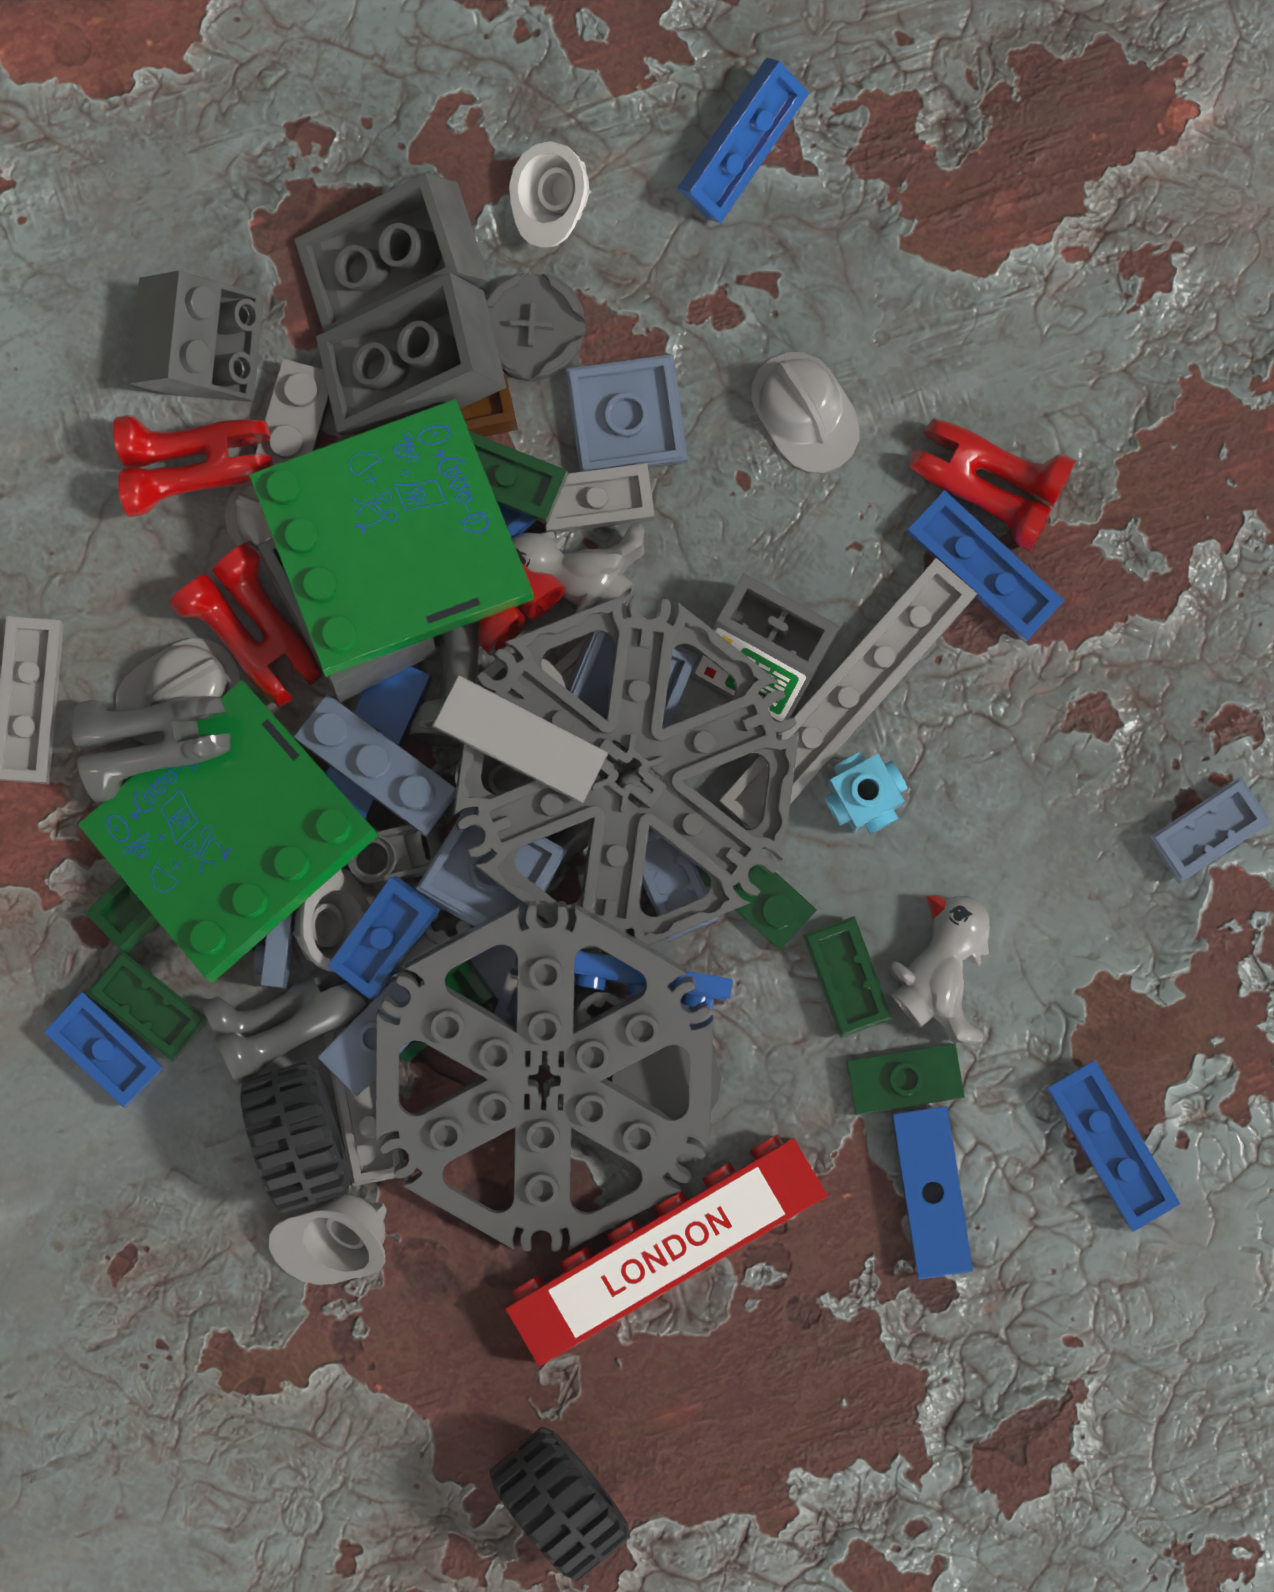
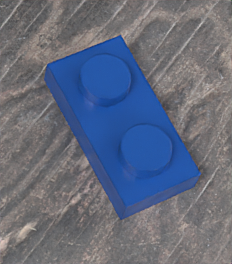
M390 877L328 964V967L370 1000L376 999L440 909L399 877Z
M81 992L44 1031L50 1039L123 1108H127L165 1068L85 992Z

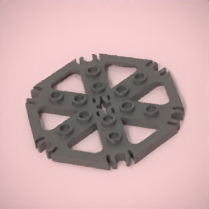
M624 594L505 642V645L512 648L518 654L521 661L517 663L513 655L508 651L498 649L493 657L504 665L506 670L504 678L496 681L481 671L475 679L479 686L608 752L607 757L612 761H618L622 764H626L631 760L636 761L639 766L636 768L635 774L641 779L640 783L651 791L648 792L640 785L636 786L632 783H627L622 788L615 783L619 774L613 768L614 765L605 759L600 772L606 777L603 780L597 775L583 803H579L538 781H533L504 794L495 795L488 792L481 782L484 753L462 742L453 815L462 809L476 808V815L461 818L455 824L457 830L473 825L480 828L483 833L481 844L466 851L468 857L482 856L490 849L495 855L485 863L473 866L527 907L530 901H536L537 916L546 923H551L558 917V902L517 870L515 866L516 853L522 846L591 819L582 893L576 902L567 905V925L573 926L575 923L576 903L625 933V929H630L632 937L649 946L749 904V902L741 899L733 886L737 885L739 890L746 895L757 896L760 890L748 878V872L754 865L762 867L769 874L776 872L778 868L775 862L768 856L761 855V850L763 848L773 853L779 861L783 860L799 733L792 735L788 739H777L776 733L792 729L797 722L795 717L783 720L782 722L772 719L769 712L770 706L773 702L785 698L786 695L784 691H773L761 697L758 694L761 689L767 685L779 682L679 602L675 604V617L672 625L667 623L671 613L669 600H660L657 616L654 619H647L640 612L641 595H633L630 598L626 610L628 618H624L622 614ZM595 631L604 632L611 637L614 643V655L605 719L542 670L541 661L547 650ZM680 644H688L731 676L735 683V694L729 702L662 729L672 651ZM615 741V742L618 743L621 747H623L626 751H625V752L622 751L619 747H617V746H616L615 744H613L612 742ZM749 753L762 756L768 764V779L763 817L760 824L754 829L745 830L685 783L684 780ZM651 769L654 773H656V774H657L659 777H661V778L658 779V778L655 777L652 773H650L648 770ZM629 795L641 803L639 807L628 799ZM649 828L704 870L710 880L709 890L704 897L657 917L647 916L639 908Z
M530 901L526 908L527 924L522 926L518 915L519 902L406 963V970L415 972L423 979L419 982L411 973L399 972L396 983L409 990L411 996L408 1000L398 1002L392 997L384 996L381 1007L389 1015L401 1017V1019L386 1016L378 1009L376 1140L385 1133L398 1131L387 1135L382 1140L380 1150L382 1154H385L392 1149L402 1148L408 1153L409 1158L395 1166L394 1174L397 1178H405L411 1175L416 1168L420 1170L413 1177L404 1179L403 1187L514 1249L513 1235L516 1227L521 1228V1246L523 1251H530L531 1236L539 1230L547 1231L551 1235L552 1251H559L562 1245V1229L567 1228L570 1236L568 1243L569 1251L682 1191L680 1183L671 1181L665 1175L669 1173L673 1179L681 1183L689 1182L691 1179L690 1171L677 1163V1158L681 1154L691 1153L702 1160L705 1157L706 1152L703 1144L697 1139L688 1136L700 1138L710 1146L713 1015L703 1022L690 1024V1022H698L704 1019L710 1010L706 1001L694 1007H687L681 1002V997L686 992L696 988L695 980L692 976L677 980L673 986L669 985L677 977L686 975L687 968L575 903V923L573 926L567 925L568 907L566 902H559L556 920L551 923H544L537 917L536 901ZM502 944L511 947L518 956L517 1027L447 987L445 984L447 973L452 968L495 945ZM588 946L598 947L644 975L647 981L644 991L573 1028L574 962L577 953L581 949ZM409 1041H422L483 1076L414 1114L404 1110L399 1102V1053L403 1045ZM666 1046H681L690 1057L688 1108L681 1116L672 1118L606 1078ZM525 1051H531V1061H525ZM542 1051H548L547 1065L550 1066L551 1074L560 1075V1080H554L550 1083V1090H547V1104H541V1090L539 1089L538 1081L529 1080L528 1078L529 1075L538 1073L539 1065H542ZM559 1051H564V1061H559ZM525 1094H530V1107H524ZM558 1094H563V1107H558ZM515 1127L514 1200L508 1208L492 1210L447 1184L443 1177V1169L447 1163ZM571 1128L638 1166L642 1173L640 1184L635 1189L593 1211L583 1212L576 1209L570 1200Z

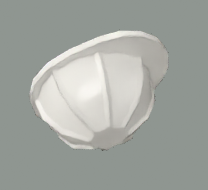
M552 141L535 144L524 152L513 168L509 184L510 203L519 233L529 244L541 248L557 246L568 238L577 221L580 220L588 197L592 193L589 189L585 163L568 146Z

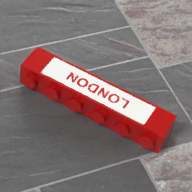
M778 1134L750 1150L754 1160L735 1171L730 1162L702 1178L707 1187L703 1191L687 1199L683 1190L656 1205L654 1208L659 1216L642 1227H639L634 1218L606 1235L611 1245L592 1255L589 1249L585 1247L558 1263L563 1271L559 1276L544 1284L538 1275L512 1290L511 1294L515 1301L505 1309L537 1365L540 1367L826 1198L828 1196L796 1140L791 1138L783 1143Z

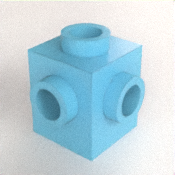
M859 752L833 767L837 776L829 780L827 788L830 794L825 796L824 799L839 826L847 822L852 833L866 827L871 835L899 819L895 810L900 808L905 802L901 792L907 790V785L892 760L884 764L879 753L866 760L863 753ZM862 781L873 782L878 789L877 797L873 800L862 799L857 792L858 784Z

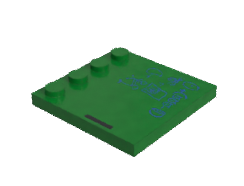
M456 399L249 475L325 677L534 600L532 588Z
M243 680L222 697L226 714L212 717L208 720L197 721L200 736L231 734L230 751L192 765L163 768L133 775L120 787L114 798L104 801L78 824L204 978L211 983L216 981L379 836Z

